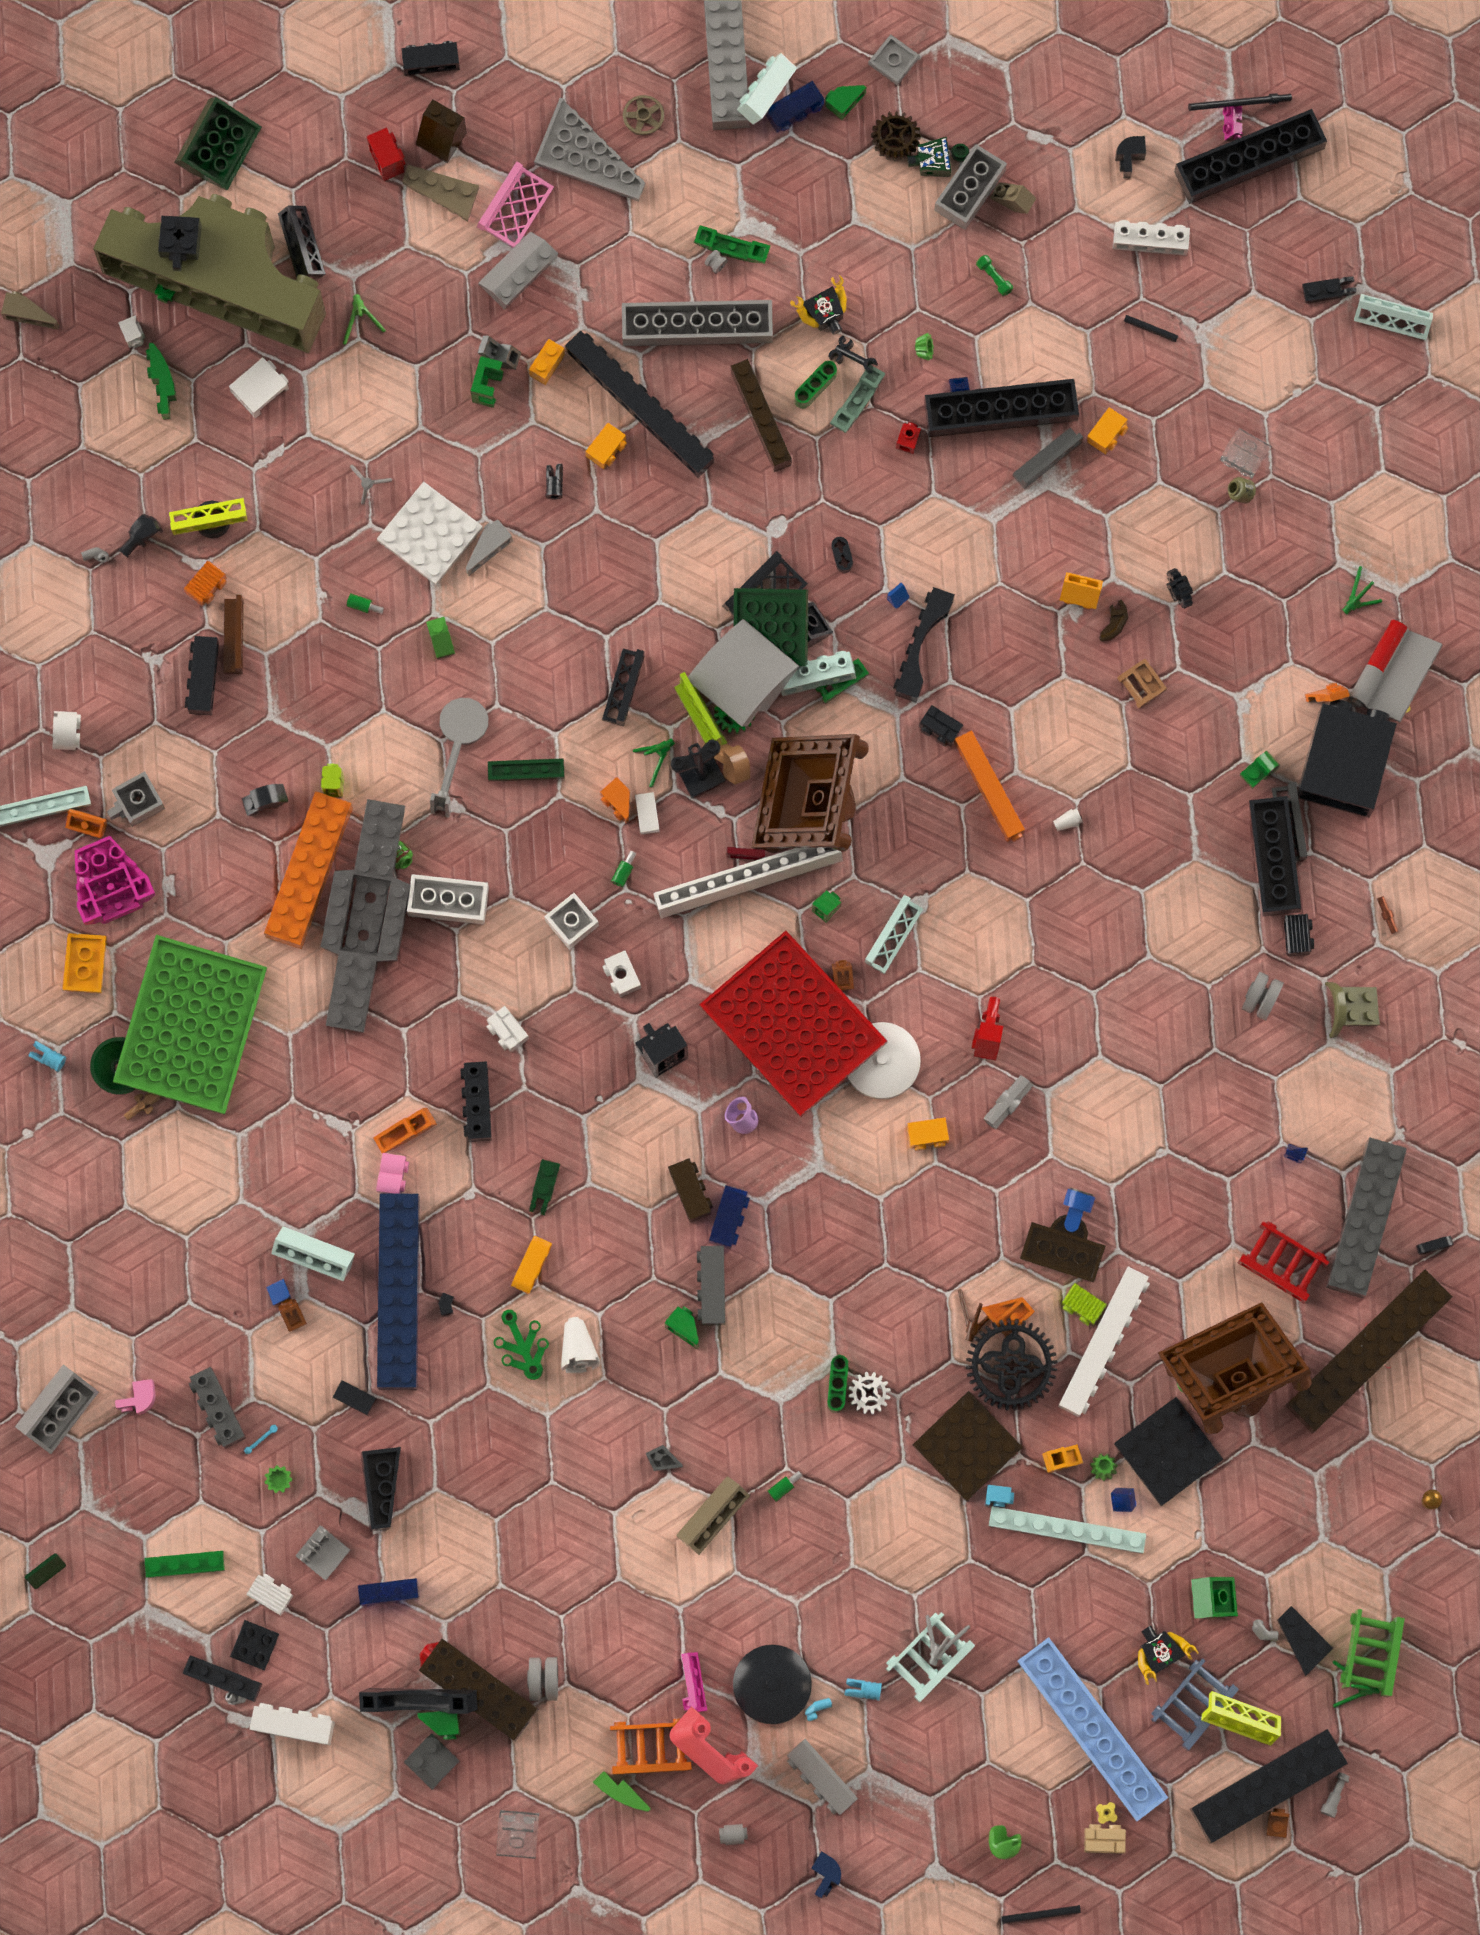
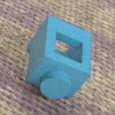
M987 1486L985 1506H989L990 1503H993L995 1507H1005V1504H1013L1014 1493L1011 1492V1487Z

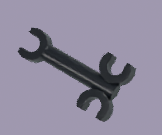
M841 336L839 338V345L836 346L835 350L830 351L829 359L833 360L835 356H838L836 361L840 365L843 362L844 355L863 365L866 372L872 374L873 371L869 365L874 364L877 366L876 359H865L850 351L854 346L853 341L850 339L847 344H844L846 338Z

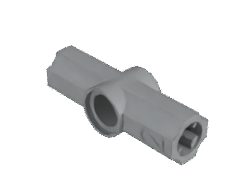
M1020 1075L1012 1086L1002 1093L995 1102L994 1107L985 1115L984 1120L996 1130L1006 1117L1015 1111L1023 1097L1031 1090L1033 1084Z

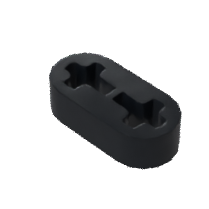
M836 537L831 543L835 565L839 572L847 573L853 567L849 544L844 537ZM837 542H840L842 545L844 544L843 553H840L838 547L835 548ZM841 557H844L845 561L849 562L846 568L843 565H839L842 562Z
M1446 1236L1418 1244L1416 1248L1418 1255H1423L1451 1247L1454 1244L1451 1236Z

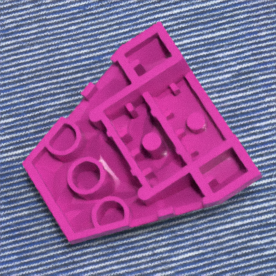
M111 836L74 851L75 873L77 875V908L84 925L96 924L98 922L102 924L109 923L141 909L143 903L151 900L156 895L148 876L137 867V864L126 855L125 851Z

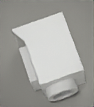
M136 315L119 322L128 347L136 348L141 346L145 336Z

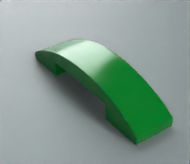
M699 225L694 240L695 244L710 251L718 250L721 255L765 264L771 245L757 241L748 242L720 234L715 229Z

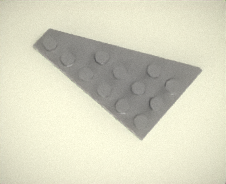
M559 98L534 164L639 202L645 182L634 173L631 167H628L623 162L621 157L593 131V128L563 98Z

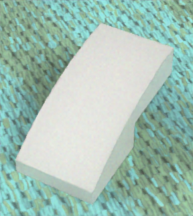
M654 792L635 795L640 833L660 832Z

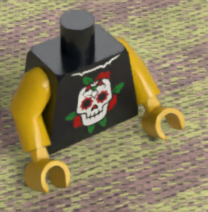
M840 275L838 283H835L833 277L831 278L832 284L836 286L835 289L832 286L806 301L796 296L799 301L797 305H795L794 301H790L791 306L797 308L796 311L803 323L813 328H818L820 331L829 327L833 335L842 330L838 322L843 319L847 298L842 286L844 279Z
M1151 1625L1141 1631L1147 1642L1140 1646L1141 1649L1138 1651V1666L1147 1685H1149V1678H1154L1155 1682H1157L1156 1673L1184 1657L1185 1653L1190 1660L1193 1659L1190 1655L1191 1652L1194 1651L1199 1654L1195 1646L1190 1645L1183 1637L1172 1632L1166 1633L1163 1631L1157 1635Z

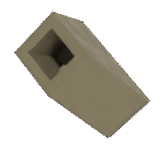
M1001 182L995 187L990 197L993 201L1014 212L1028 214L1036 200V197L1023 185Z

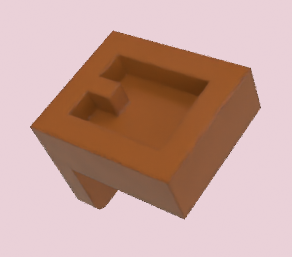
M839 960L835 964H831L834 983L840 990L854 989L851 963L846 960Z
M287 1299L278 1306L289 1332L307 1324L296 1299Z
M1273 1808V1812H1268L1266 1836L1287 1838L1290 1814L1285 1813V1809Z

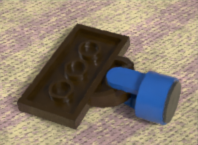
M1071 1187L1067 1189L1063 1205L1070 1206L1068 1214L1054 1220L1050 1228L1031 1222L1020 1259L1094 1282L1106 1245L1087 1240V1226L1081 1219L1084 1211L1091 1213L1095 1200L1094 1195Z

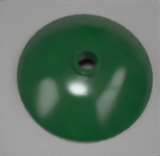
M114 1037L102 1042L93 1052L90 1061V1071L95 1083L102 1090L114 1095H124L136 1090L113 1083L116 1072L115 1065L119 1062L125 1037Z

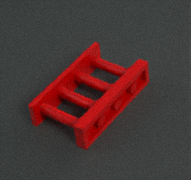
M1269 1221L1266 1223L1262 1222L1259 1227L1264 1231L1251 1253L1243 1254L1237 1263L1304 1304L1309 1297V1294L1306 1293V1288L1320 1265L1325 1268L1328 1266L1329 1261L1326 1260L1327 1257L1320 1252L1314 1253L1281 1233L1273 1223ZM1273 1235L1281 1241L1267 1264L1262 1266L1257 1263L1256 1258L1269 1236ZM1289 1245L1296 1249L1297 1252L1284 1274L1278 1276L1273 1273V1267L1286 1246ZM1305 1255L1314 1260L1300 1285L1297 1284L1295 1286L1290 1283V1277Z

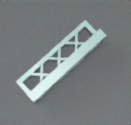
M1361 294L1354 321L1426 340L1432 323L1433 313ZM1361 308L1369 310L1372 316L1368 318L1359 317ZM1384 314L1388 316L1390 321L1382 323L1377 317ZM1403 319L1407 322L1408 326L1400 328L1395 322ZM1418 324L1425 325L1424 334L1416 332L1414 326Z
M906 895L902 897L865 959L866 964L883 974L886 973L923 911V908L911 902V898ZM908 906L917 910L914 917L906 919L905 910ZM905 922L907 929L905 933L896 935V925ZM895 939L896 948L887 951L886 941ZM878 956H886L887 963L884 968L874 963Z

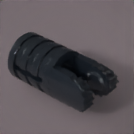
M562 464L556 465L555 476L552 466L546 465L547 499L557 500L563 498Z

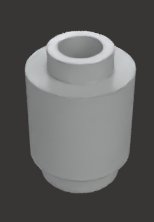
M743 1824L724 1825V1828H719L720 1844H744V1840L748 1839L747 1827L743 1828Z

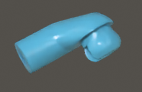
M830 1698L815 1701L805 1710L807 1720H815L818 1718L817 1711L831 1708L832 1702Z

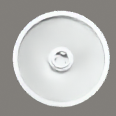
M886 1022L872 1023L888 1043L847 1078L851 1085L865 1096L874 1099L894 1098L907 1091L915 1082L920 1069V1052L913 1037L903 1028Z

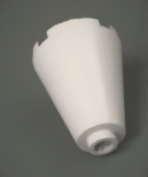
M579 1317L569 1318L564 1324L562 1371L565 1369L566 1373L587 1372L586 1368L592 1367V1370L596 1369L600 1365V1359L584 1321L579 1319Z

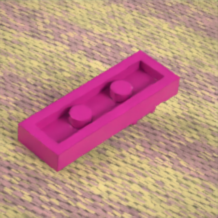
M698 1652L681 1654L688 1697L682 1699L684 1711H688L691 1706L697 1712L707 1711Z

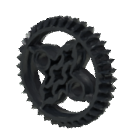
M1007 1319V1325H1004L1003 1320H999V1327H997L995 1322L992 1323L994 1328L992 1330L986 1326L985 1329L988 1333L985 1334L983 1331H980L979 1334L982 1338L974 1337L978 1344H970L975 1349L974 1352L971 1350L967 1352L973 1355L972 1359L966 1358L967 1362H972V1366H966V1369H972V1373H968L967 1377H974L969 1383L977 1384L973 1390H981L978 1394L979 1397H982L984 1394L986 1395L983 1400L984 1402L992 1399L991 1406L998 1402V1409H1001L1002 1404H1005V1410H1009V1405H1012V1409L1016 1411V1404H1019L1020 1409H1024L1023 1403L1025 1402L1028 1407H1031L1030 1400L1033 1399L1035 1403H1038L1036 1396L1038 1395L1043 1399L1042 1390L1047 1393L1049 1392V1389L1045 1386L1047 1384L1053 1386V1383L1049 1382V1378L1056 1379L1055 1375H1051V1371H1057V1368L1052 1367V1364H1056L1058 1361L1051 1360V1357L1056 1356V1352H1049L1054 1346L1050 1345L1047 1347L1046 1344L1050 1342V1339H1042L1046 1335L1044 1332L1040 1335L1037 1334L1040 1330L1039 1327L1032 1331V1323L1026 1328V1321L1024 1320L1021 1322V1326L1018 1325V1319L1014 1320V1325H1011L1010 1319ZM1012 1331V1334L1007 1335L1003 1339L1001 1351H988L982 1358H979L982 1347L992 1336L1000 1332ZM1019 1331L1031 1336L1040 1345L1044 1353L1045 1365L1042 1364L1037 1356L1025 1354V1341L1018 1334ZM1011 1340H1017L1019 1343V1347L1015 1351L1009 1348ZM1006 1352H1008L1013 1355L1019 1354L1021 1358L1027 1359V1361H1018V1358L1015 1356H1007L1006 1359H998V1356H1005ZM994 1357V1360L1000 1362V1364L993 1365V1368H990V1364L985 1363V1361L991 1360ZM1011 1359L1019 1365L1013 1367L1012 1370H1010L1009 1366L1004 1365V1363L1010 1362ZM1030 1361H1033V1365L1039 1368L1032 1369V1372H1029V1369L1023 1367V1365H1029ZM978 1364H981L982 1369L986 1373L998 1375V1388L1005 1395V1398L995 1395L983 1384L978 1372ZM996 1368H1005V1371L1011 1374L1016 1373L1017 1370H1024L1026 1373H1018L1016 1378L1013 1375L1004 1376V1373L996 1370ZM1042 1371L1045 1372L1042 1381L1034 1391L1021 1398H1011L1012 1395L1017 1394L1020 1390L1022 1378H1035ZM1011 1378L1014 1380L1015 1385L1013 1389L1008 1390L1005 1388L1004 1383L1007 1379Z

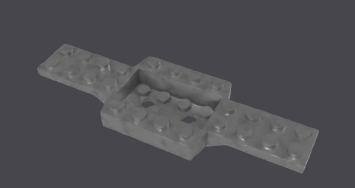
M367 799L354 870L334 871L321 942L322 948L338 954L326 1026L364 1032L378 962L398 961L410 892V884L394 877L396 856L406 807L404 805ZM355 878L357 880L352 904L345 947L342 948L348 910L353 889V883ZM369 892L376 895V900L373 903L365 901V895ZM361 930H366L369 933V938L366 941H361L358 938V933Z

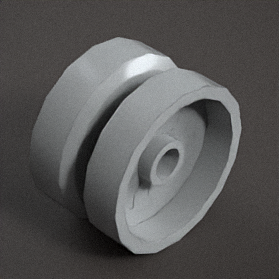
M1259 971L1255 981H1252L1248 989L1242 1010L1252 1013L1256 1005L1259 1004L1260 1006L1256 1013L1257 1017L1266 1021L1284 982L1274 979L1269 988H1266L1269 977L1267 974Z
M557 1657L546 1658L545 1670H542L540 1658H529L527 1685L530 1701H540L542 1699V1689H545V1697L548 1701H558Z

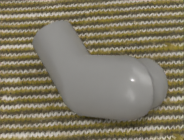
M99 547L81 552L84 561L94 558L101 563H106L109 560V554Z
M230 1692L225 1696V1700L231 1705L241 1704L246 1701L245 1698Z

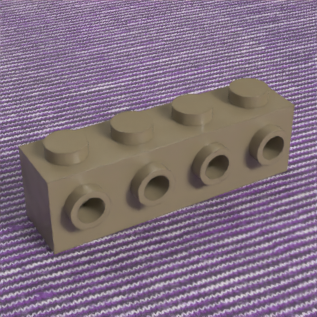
M727 1476L676 1536L690 1549L700 1555L750 1495Z

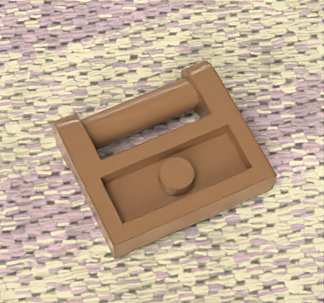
M1143 659L1117 677L1118 681L1124 684L1137 702L1136 706L1139 709L1167 690L1146 659ZM1133 675L1147 696L1141 697L1129 680L1130 676Z

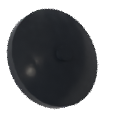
M764 1645L747 1653L739 1662L733 1678V1692L739 1707L750 1718L764 1724H780L796 1717L806 1706L812 1688L810 1671L804 1660L793 1650L781 1645Z

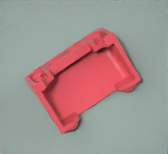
M692 1706L670 1731L669 1736L672 1743L719 1784L725 1785L747 1777L758 1767L743 1751L737 1755H732L728 1752L725 1756H722L705 1741V1738L711 1731L710 1723Z

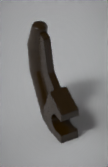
M1122 599L1118 601L1120 609L1117 610L1113 605L1110 606V624L1100 633L1099 639L1101 642L1112 640L1119 635L1128 620L1127 608Z

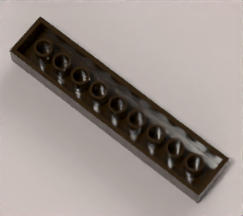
M1426 1269L1423 1270L1311 1380L1312 1384L1307 1390L1298 1392L1285 1406L1313 1434L1453 1296Z

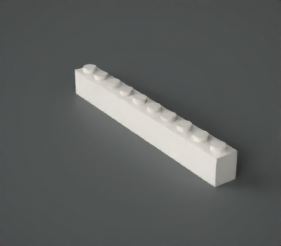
M831 847L794 848L653 893L660 918H665L843 861L842 852Z

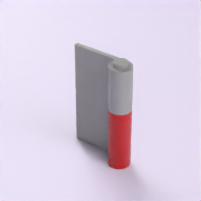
M1391 620L1349 696L1350 703L1357 708L1362 706L1366 709L1384 711L1390 715L1389 718L1401 722L1443 646L1442 643L1409 631L1403 623Z

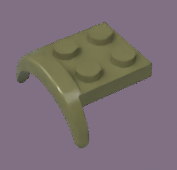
M1325 982V985L1331 991L1334 1002V1023L1329 1034L1330 1038L1337 1037L1343 1026L1380 1025L1376 987H1340L1335 982Z

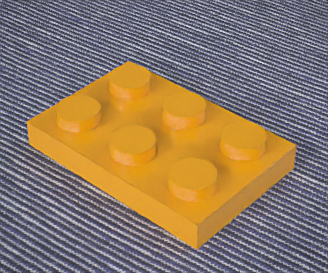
M68 933L63 991L102 994L106 936Z

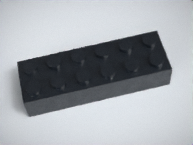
M1288 796L1249 800L1262 916L1301 912Z

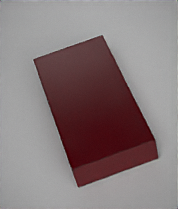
M727 847V857L756 861L765 858V850Z

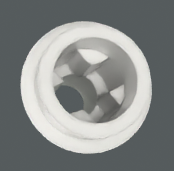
M1076 808L1074 810L1070 809L1053 822L1057 831L1077 827L1083 821Z

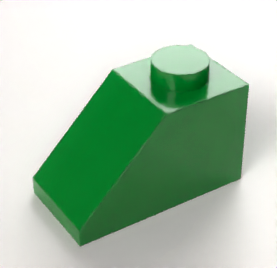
M864 85L837 87L826 95L825 107L839 119L843 120L866 95L867 87Z
M826 890L812 903V912L827 923L841 907V901H839L841 898L833 891L830 893Z

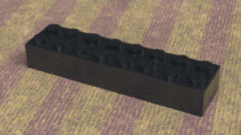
M1310 109L1179 162L1175 166L1174 173L1188 203L1191 204L1324 150L1327 139L1313 109Z
M1075 379L925 395L924 399L929 437L1078 421L1079 417Z
M1326 1729L1191 1807L1190 1811L1210 1844L1348 1763L1329 1730Z

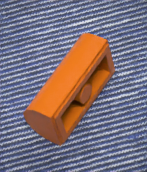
M70 809L65 828L102 839L108 820Z

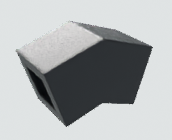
M442 1293L438 1303L442 1317L454 1314L452 1304L455 1298L446 1293Z

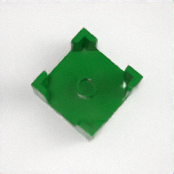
M480 356L470 391L473 403L494 408L496 399L493 398L494 388L487 386L489 379L502 381L504 371L500 370L503 364L502 361Z

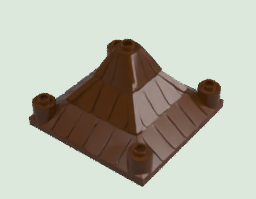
M857 734L772 738L751 848L765 850L773 854L777 853L781 848L831 847L841 852L848 850L852 839L849 834L841 831L842 822L850 820L856 811L854 793L850 785L854 758L863 759L867 755L869 750L868 743L861 740Z
M1262 1302L1158 1352L1167 1375L1175 1379L1201 1418L1205 1431L1209 1434H1217L1223 1429L1224 1424L1221 1417L1227 1413L1234 1412L1242 1417H1252L1262 1409L1270 1397L1269 1395L1277 1389L1292 1382L1295 1390L1305 1391L1312 1384L1309 1367Z

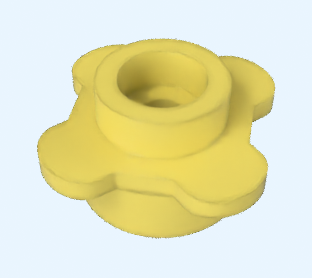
M1109 1802L1108 1805H1097L1096 1811H1098L1099 1823L1104 1824L1106 1821L1115 1822L1117 1820L1114 1803Z

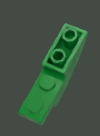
M149 343V349H146L147 361L150 360V367H147L148 379L151 378L153 384H158L156 385V394L160 396V402L157 403L158 414H161L163 420L170 419L169 401H177L176 390L164 357L153 343Z

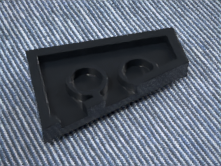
M1290 1606L1277 1621L1304 1675L1307 1676L1333 1647Z

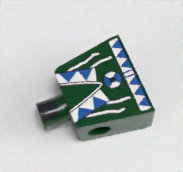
M947 137L919 144L917 155L907 156L908 167L919 166L921 176L951 177Z

